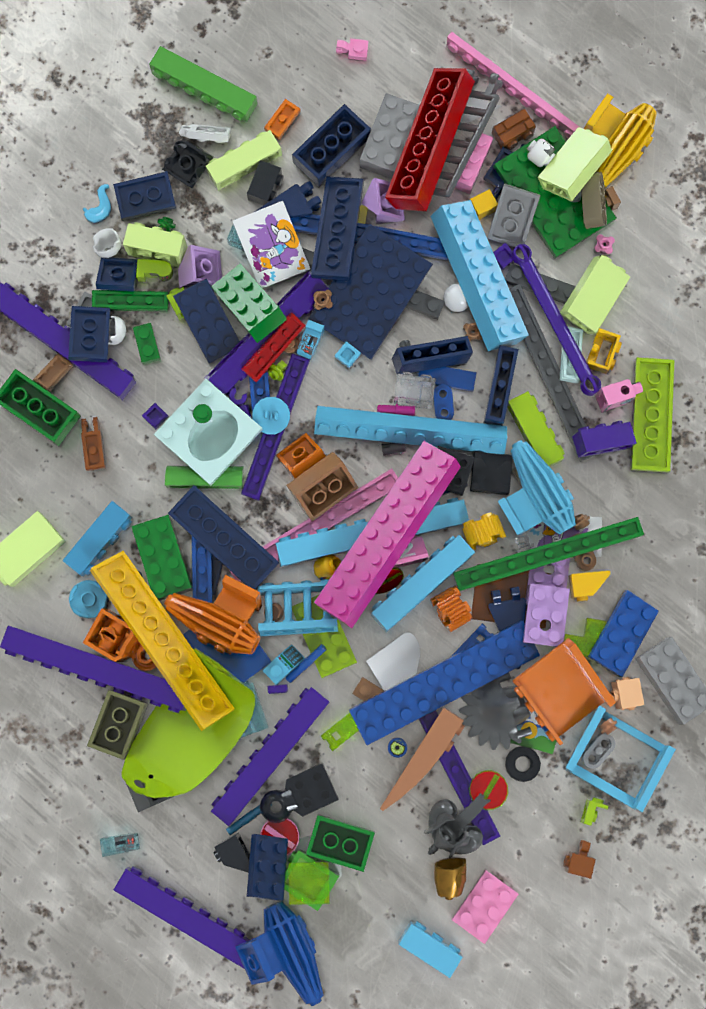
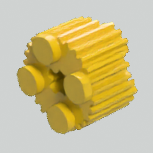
M490 512L480 516L481 519L479 521L469 520L463 523L464 528H462L468 545L473 550H476V546L488 547L497 543L498 537L506 538L498 515Z

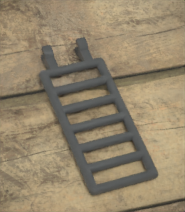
M468 69L467 71L475 81L474 85H476L480 78L474 76V70ZM491 74L489 85L485 92L471 90L470 98L488 100L490 103L486 109L465 107L464 114L481 116L482 118L478 125L459 123L457 130L474 132L470 141L453 139L451 146L466 148L462 157L447 155L445 162L458 164L454 174L441 171L439 178L449 180L450 182L446 190L435 188L433 195L445 198L451 196L500 99L496 92L502 87L504 82L498 80L499 74Z

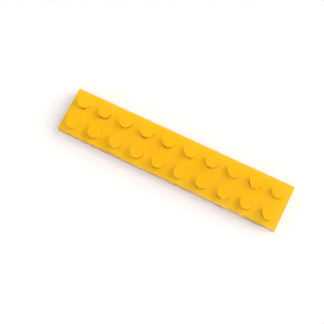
M124 550L90 569L96 581L201 731L235 709Z

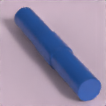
M321 644L286 676V680L289 683L295 680L327 650L326 647Z

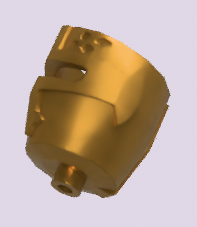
M447 858L435 863L434 880L438 896L445 897L446 900H452L453 897H458L462 894L467 872L465 858Z

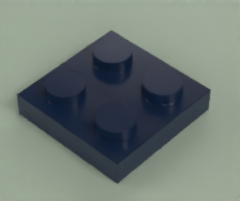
M101 257L96 279V289L134 291L138 259Z

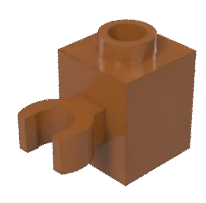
M581 840L578 853L569 851V856H565L563 863L567 873L589 879L592 878L596 859L587 856L591 843Z

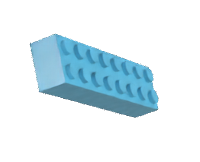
M471 200L441 205L430 217L487 350L499 349L500 345L508 347L519 343L529 334Z

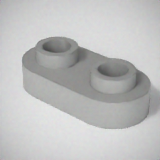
M607 734L597 736L582 755L583 764L588 768H598L614 750V738ZM603 740H606L608 743L606 747L601 745ZM590 755L595 757L593 762H590L588 759Z

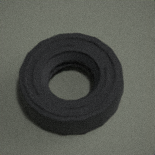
M516 747L506 757V771L516 781H531L540 771V758L529 747ZM521 756H525L530 760V768L525 772H520L515 765L516 760Z

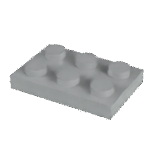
M504 184L487 239L503 244L506 243L512 247L525 244L541 195Z

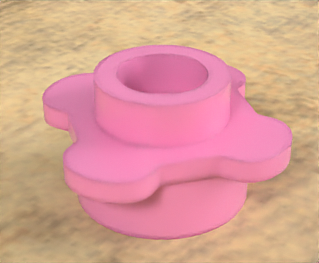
M602 234L596 237L597 244L594 247L595 251L602 254H611L613 252L612 244L615 242V239L611 236L604 237Z

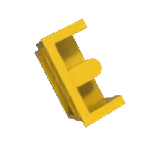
M599 328L586 361L590 369L607 374L609 370H613L616 362L613 359L615 352L619 353L622 342H619L621 335ZM603 340L612 343L604 366L595 363Z

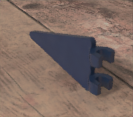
M308 181L301 186L298 184L293 185L256 211L283 201L290 218L310 216L312 211L321 209L320 204L322 202L319 196H315L309 201L306 200L305 197L313 195L312 189H314L311 181Z
M519 587L510 588L512 600L501 601L500 590L491 591L493 603H489L488 608L499 632L521 620L525 622L526 599L520 598Z

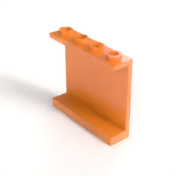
M569 638L512 680L516 686L514 691L520 698H525L527 702L524 704L531 713L535 712L537 715L535 717L537 723L541 727L545 726L548 730L545 734L552 742L555 740L559 745L563 744L559 736L590 714L599 705L605 702L611 707L616 703L580 649Z

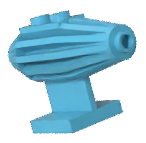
M520 440L512 445L513 449L510 452L522 489L507 498L500 499L498 503L516 534L522 535L541 522L558 534H562L574 527L576 523L573 503L571 502L574 497L569 489L564 490L562 486L564 480L559 472L555 474L527 441L523 442Z

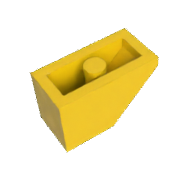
M610 571L569 575L571 599L576 598L577 602L588 601V597L593 596L610 576Z

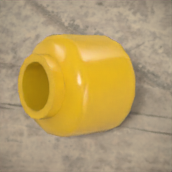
M333 554L316 559L313 566L314 574L320 580H330L340 565L341 560Z

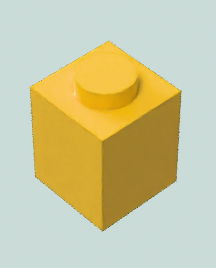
M490 189L470 199L479 220L496 212L498 203Z

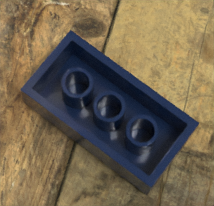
M344 104L292 154L293 163L320 187L326 181L327 176L330 177L367 142L371 128Z

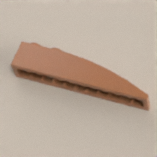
M445 707L442 709L380 808L382 811L401 799L416 786L432 769L444 751H450L455 743L451 741L454 735L457 734L459 736L465 727L462 724L464 719Z

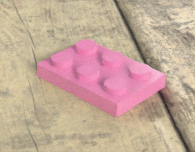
M485 869L453 916L452 921L485 944L519 894Z

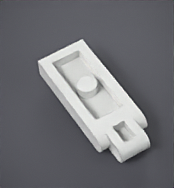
M196 124L182 125L179 134L201 142L211 140L216 143H225L229 141L231 128Z

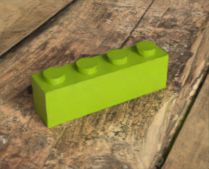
M527 391L509 400L507 408L525 442L527 441L548 466L551 467L564 459L563 455L565 453L561 445H557L554 438L556 437L551 428L548 429L544 413L542 411L539 412L536 406L538 405L536 398Z

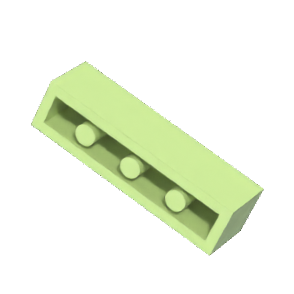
M271 130L261 132L255 139L247 140L237 149L228 150L224 156L209 161L208 165H206L207 173L219 191L255 171L260 160L269 163L282 156V150Z

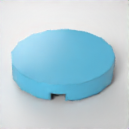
M82 581L76 584L70 591V607L79 617L95 618L98 616L101 608L106 609L108 596L96 581Z

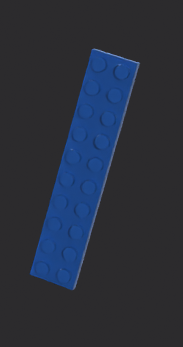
M521 620L349 709L366 745L539 657L540 654L535 644L523 642L524 622Z

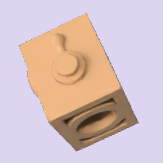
M623 677L621 680L617 679L616 682H611V696L616 701V709L635 710L636 706L644 705L640 678L630 679L629 677Z

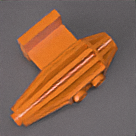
M225 575L222 580L223 589L214 603L178 593L168 595L164 603L166 610L195 633L199 642L205 645L208 643L213 645L214 649L222 654L225 652L228 654H253L258 647L261 637L248 621L254 611L259 612L262 607L259 591Z

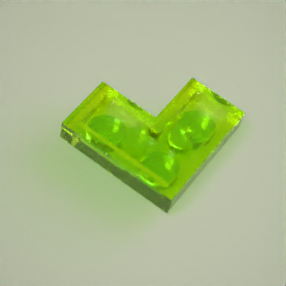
M586 618L584 636L564 634V641L568 638L572 640L584 657L589 658L588 656L603 631L606 621Z

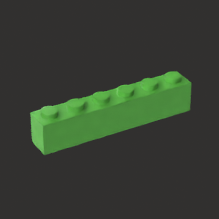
M161 46L149 63L151 72L155 77L159 79L164 78L172 86L183 88L187 94L200 97L204 103H211L218 110L231 113L237 120L247 122L258 104L257 96Z

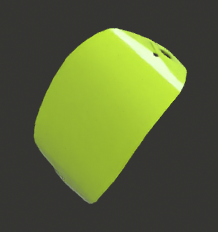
M197 648L194 649L195 653L235 709L201 731L187 710H180L179 713L168 710V705L161 704V707L156 706L133 741L121 772L126 784L138 794L152 798L173 797L191 791L203 782L226 758L247 729L255 707V694L221 664ZM139 780L143 782L145 788L136 786L134 781Z

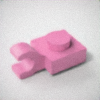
M350 38V43L337 40V53H348V59L366 61L368 40Z

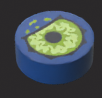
M393 738L388 743V751L391 756L400 758L406 754L407 744L402 738Z

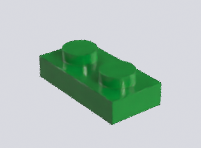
M147 323L133 327L142 364L161 360L152 324Z

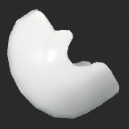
M112 228L102 229L93 237V249L99 257L110 258L116 255L121 248V239Z
M453 284L445 290L443 300L448 309L454 312H462L469 307L459 284Z
M111 316L110 318L113 319H110L108 344L117 345L122 342L126 335V326L121 318Z

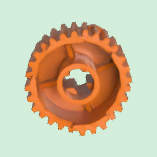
M456 586L450 587L430 599L433 607L435 605L438 607L436 609L439 614L438 617L445 627L448 626L450 632L472 619L471 608L466 601L462 602L460 599L461 593Z

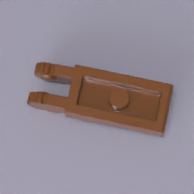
M93 417L94 431L88 432L86 418L81 419V437L86 471L106 469L98 417Z

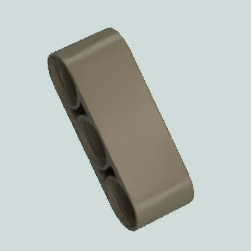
M596 172L581 189L583 218L587 229L606 226L607 224L604 178L602 172Z

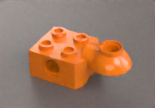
M101 608L83 643L114 662H124L132 658L134 665L140 670L150 671L156 668L151 658L149 660L146 659L145 649L122 616L109 609Z

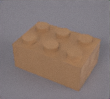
M331 452L286 485L303 512L312 522L359 488L343 461L334 452Z

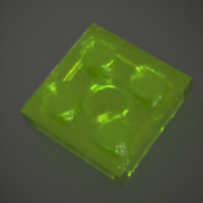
M329 861L288 863L289 905L330 904Z

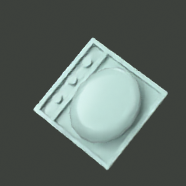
M205 379L154 435L211 486L263 429L211 382ZM199 404H206L212 410V418L207 423H198L193 417V410Z

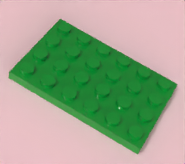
M556 126L533 139L536 142L539 139L547 141L554 147L555 155L566 143ZM530 141L495 163L493 167L505 184L541 195L532 225L553 257L557 258L605 226L589 229L585 227L582 198L579 202H570L542 188L538 176L546 166L538 167L528 159L529 151L527 148L532 142ZM606 204L607 226L615 221L617 217Z

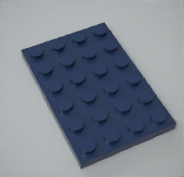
M369 223L354 247L349 281L333 280L327 289L332 292L331 302L333 306L329 309L327 307L320 310L315 308L308 320L324 325L325 331L344 343L347 341L361 352L362 355L372 360L433 264Z

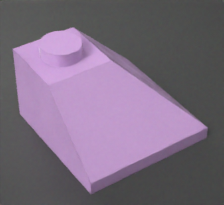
M189 245L178 268L179 287L187 289L206 278L210 286H212L221 279L220 251Z

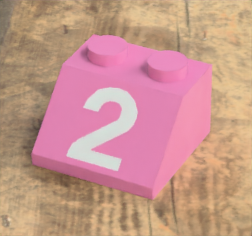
M415 535L392 569L427 561L429 556L422 536L417 537Z

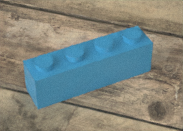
M111 501L62 561L83 577L91 573L90 569L96 561L103 559L107 554L106 549L110 544L114 545L118 541L119 533L122 530L125 531L131 525L132 521L130 520L133 517Z

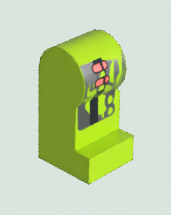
M138 259L136 278L138 282H146V277L168 281L173 277V269L167 261Z

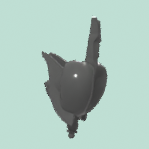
M480 793L459 815H457V807L452 801L443 799L435 803L429 814V828L424 831V834L431 833L434 839V844L429 848L428 854L432 855L438 849H443L450 852L449 859H451L454 854L462 855L476 851L482 844L483 834L477 826L468 824L481 812L487 803L491 802V799H484L485 796Z

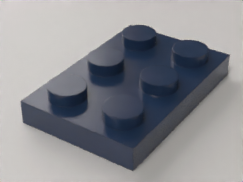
M167 171L113 184L122 221L176 208Z
M72 306L69 360L107 362L110 308Z
M260 834L251 835L246 897L284 901L288 839Z

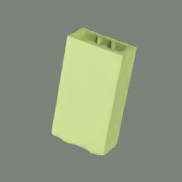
M578 127L538 176L542 188L569 201H573L612 152L609 139L604 135H597L589 129L585 130Z
M605 255L594 257L560 311L561 315L580 329H583L585 333H597L630 279V276L626 274L623 268L614 265L609 257Z
M39 511L35 512L0 542V581L5 586L14 587L66 542Z

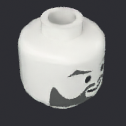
M539 139L537 142L533 140L527 148L529 151L528 159L538 167L547 166L555 156L554 147L544 139Z

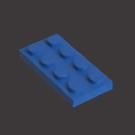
M625 590L588 657L618 677H623L659 611L629 590Z

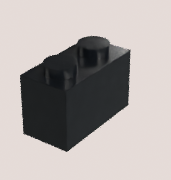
M260 160L247 191L249 201L265 205L276 197V188L281 186L284 178L281 167Z

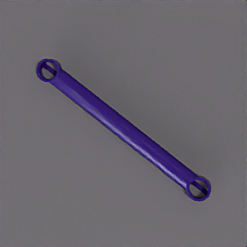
M519 244L512 251V260L520 265L581 381V391L587 396H593L601 389V381L592 374L531 258V249L525 244ZM516 250L522 251L524 259H520L516 255ZM586 380H590L594 391H590L586 387Z

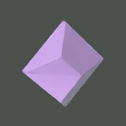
M374 178L362 204L375 213L376 224L404 221V210L395 209L385 198L391 182Z

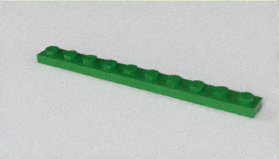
M635 517L454 572L453 576L458 590L463 591L644 536L639 517Z

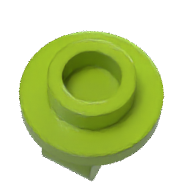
M283 360L277 365L272 364L268 368L269 376L273 380L281 381L284 378L283 373L286 371L287 364Z

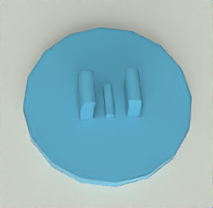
M266 397L255 405L252 419L262 427L263 430L261 432L277 434L287 427L290 421V411L283 400L276 397Z

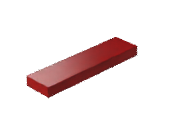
M292 312L286 317L287 320L276 328L242 367L241 370L254 382L261 378L306 326Z

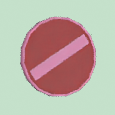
M290 819L280 823L267 821L260 832V835L288 839L287 855L291 854L299 843L298 828Z

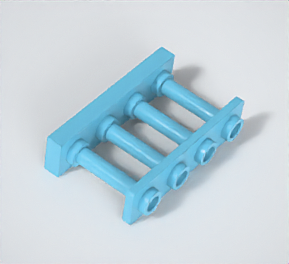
M329 579L314 583L306 580L298 584L283 582L281 585L264 583L262 586H258L260 595H264L265 621L258 623L260 636L338 632L337 619H333L324 610L322 620H314L312 618L311 592H321ZM303 593L304 619L302 621H294L292 619L291 594ZM284 594L285 620L283 622L273 621L272 595Z

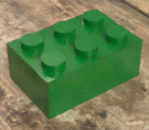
M318 814L306 855L364 872L375 831Z

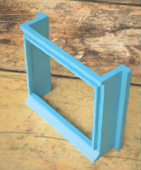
M599 705L568 761L565 770L632 809L643 812L676 749L669 745H663L609 714L605 708ZM601 718L605 721L610 718L614 721L616 720L618 722L615 725L617 728L659 751L635 798L577 765Z

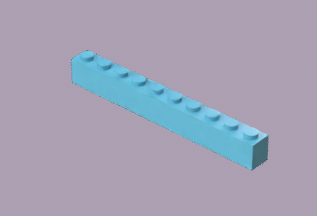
M317 406L314 434L419 446L425 441L434 447L441 446L447 449L505 454L507 443V426L325 406Z
M457 497L447 500L446 504L440 505V502H437L415 535L463 525V523L469 521L465 501L459 500ZM365 519L354 521L355 525L347 526L344 523L336 525V529L328 531V528L316 530L317 534L309 535V532L298 534V538L290 539V536L280 538L279 542L275 544L280 567L349 551L368 522Z

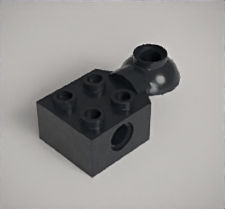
M321 763L288 778L285 791L272 790L266 793L261 800L260 810L263 817L269 822L280 823L288 819L292 811L303 817L338 801L339 798L324 764ZM278 801L282 807L281 811H272L271 803Z

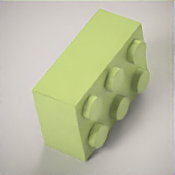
M138 222L134 224L128 223L123 241V246L129 257L167 261L174 267L180 266L188 248L182 233L174 230L167 232L156 226L149 228Z

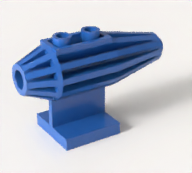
M283 901L276 902L263 909L265 933L248 942L241 943L235 946L252 985L269 982L275 978L274 975L282 971L305 1004L314 1006L322 1001L321 997L324 996L315 959L314 941L309 937L306 923L301 916L296 915Z

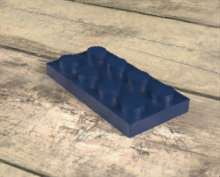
M207 278L173 296L208 363L227 355L240 342Z

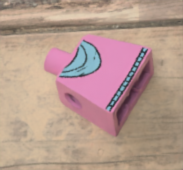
M629 379L602 387L595 395L601 413L630 403L636 397V394L643 392V388L640 382L631 384Z

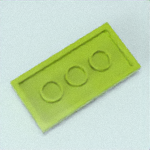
M319 595L311 598L312 618L314 620H322L323 610L314 603ZM303 602L292 606L296 620L302 621L304 619ZM338 619V632L303 634L310 653L321 644L327 649L314 661L321 678L357 663Z

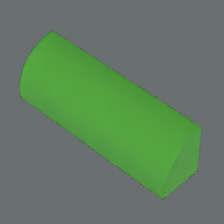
M167 466L165 486L166 488L191 489L195 485L198 489H243L244 466H229L211 486L189 466Z

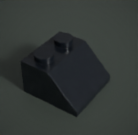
M239 832L214 847L215 851L213 853L218 862L222 861L224 866L248 873L250 853Z

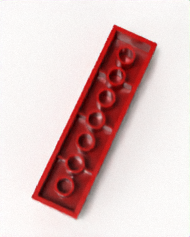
M466 68L433 69L385 196L395 209L427 211L475 82Z

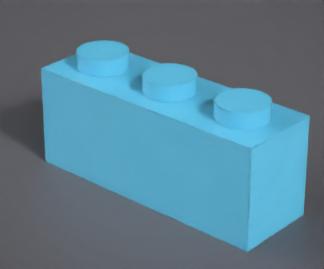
M410 921L398 944L451 978L463 958L462 954L459 953L461 950L452 943L448 946L442 942L444 938L433 932L431 935L425 931L427 927L416 921V923Z

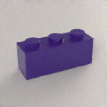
M616 421L608 426L603 423L591 429L589 426L579 428L578 432L572 436L578 458L625 450L637 444L631 422L623 423L622 421Z

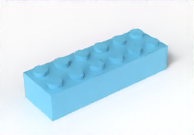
M460 535L456 538L454 536L449 538L443 545L445 548L442 551L438 548L430 556V561L427 564L422 562L416 568L415 575L411 576L409 574L401 581L400 584L402 586L398 590L394 587L387 594L386 597L388 599L384 602L380 600L372 607L373 612L371 616L386 633L473 556L475 551Z

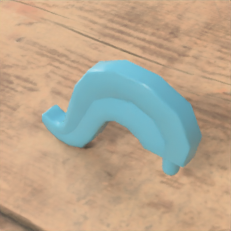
M108 184L101 185L97 190L100 201L99 206L89 210L83 208L84 215L89 222H101L109 216L111 203L105 192L106 189H109Z

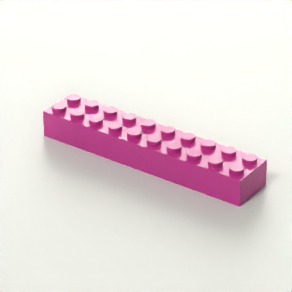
M423 441L314 603L348 627L353 628L461 466L456 458Z

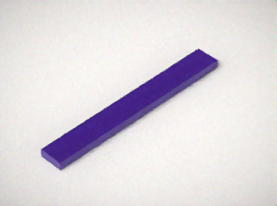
M293 353L276 398L283 400L288 406L290 414L310 359ZM285 429L277 434H262L241 495L260 500Z
M436 710L419 718L426 735L439 716ZM453 744L450 751H444L439 760L465 809L473 802L470 791L472 779ZM482 808L481 812L477 814L471 823L482 831V845H485L501 836L488 810Z

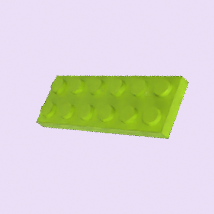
M637 357L635 359L634 383L640 382L643 392L636 394L633 401L632 429L637 444L633 445L631 449V470L669 473L671 467L674 360Z

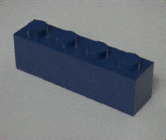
M468 336L397 348L392 361L396 374L402 375L467 363L473 354V350Z
M499 346L483 421L485 424L501 426L504 424L519 349Z

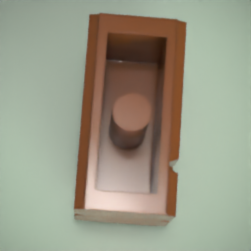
M523 109L493 126L491 133L501 149L504 147L511 150L522 139L526 141L533 137L536 125L527 111Z

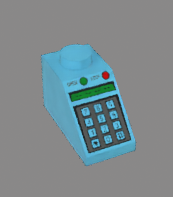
M291 644L263 672L278 685L305 658Z

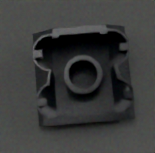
M183 138L173 146L174 152L166 159L162 170L167 171L174 178L193 188L205 171L208 162L213 159V156L191 141Z

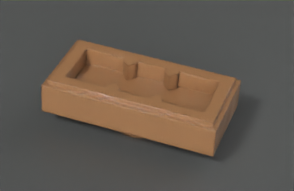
M57 353L33 381L50 392L69 372L73 364Z

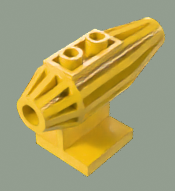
M607 93L583 128L585 130L589 129L597 135H604L610 141L612 152L596 171L602 172L604 188L631 165L633 161L637 162L643 154L641 151L643 146L648 147L653 140L651 135L654 132L657 112L651 105L641 103L625 114L610 104L614 97Z

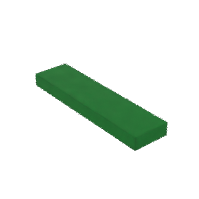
M92 290V307L110 308V310L168 312V292Z

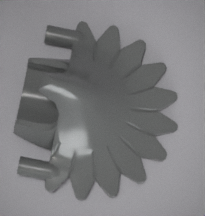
M509 672L471 691L472 695L461 697L467 706L460 708L459 712L468 716L462 724L472 726L468 736L474 737L479 735L480 746L489 740L492 750L497 748L499 742L502 743L505 749H509L511 739L520 744L522 742L521 738L532 734L530 727L519 731L517 729V725L531 716L524 704V698H520L514 691L516 686L501 687V682L511 679Z

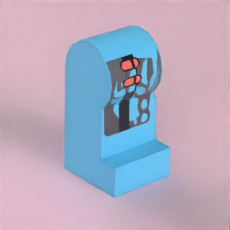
M308 320L297 349V355L312 359L325 331L324 325Z

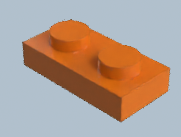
M285 99L265 125L264 130L266 132L271 130L274 137L280 140L301 112L300 108Z

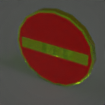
M393 567L376 594L386 593L394 587L396 588L404 578L403 571L398 567Z
M485 770L477 773L471 780L469 795L473 801L482 793L485 796L484 799H491V802L487 803L482 809L494 810L501 807L506 801L508 784L505 778L498 772Z

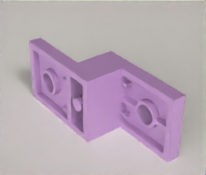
M570 558L552 563L554 572L551 575L544 572V566L529 570L526 591L527 612L523 637L524 643L557 647L564 642L570 590L567 589ZM542 620L549 621L550 629L548 631H543L540 628Z

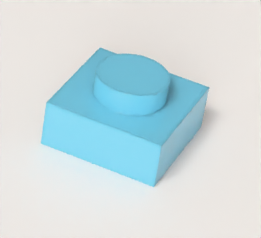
M346 341L335 354V358L350 369L360 357L361 352Z

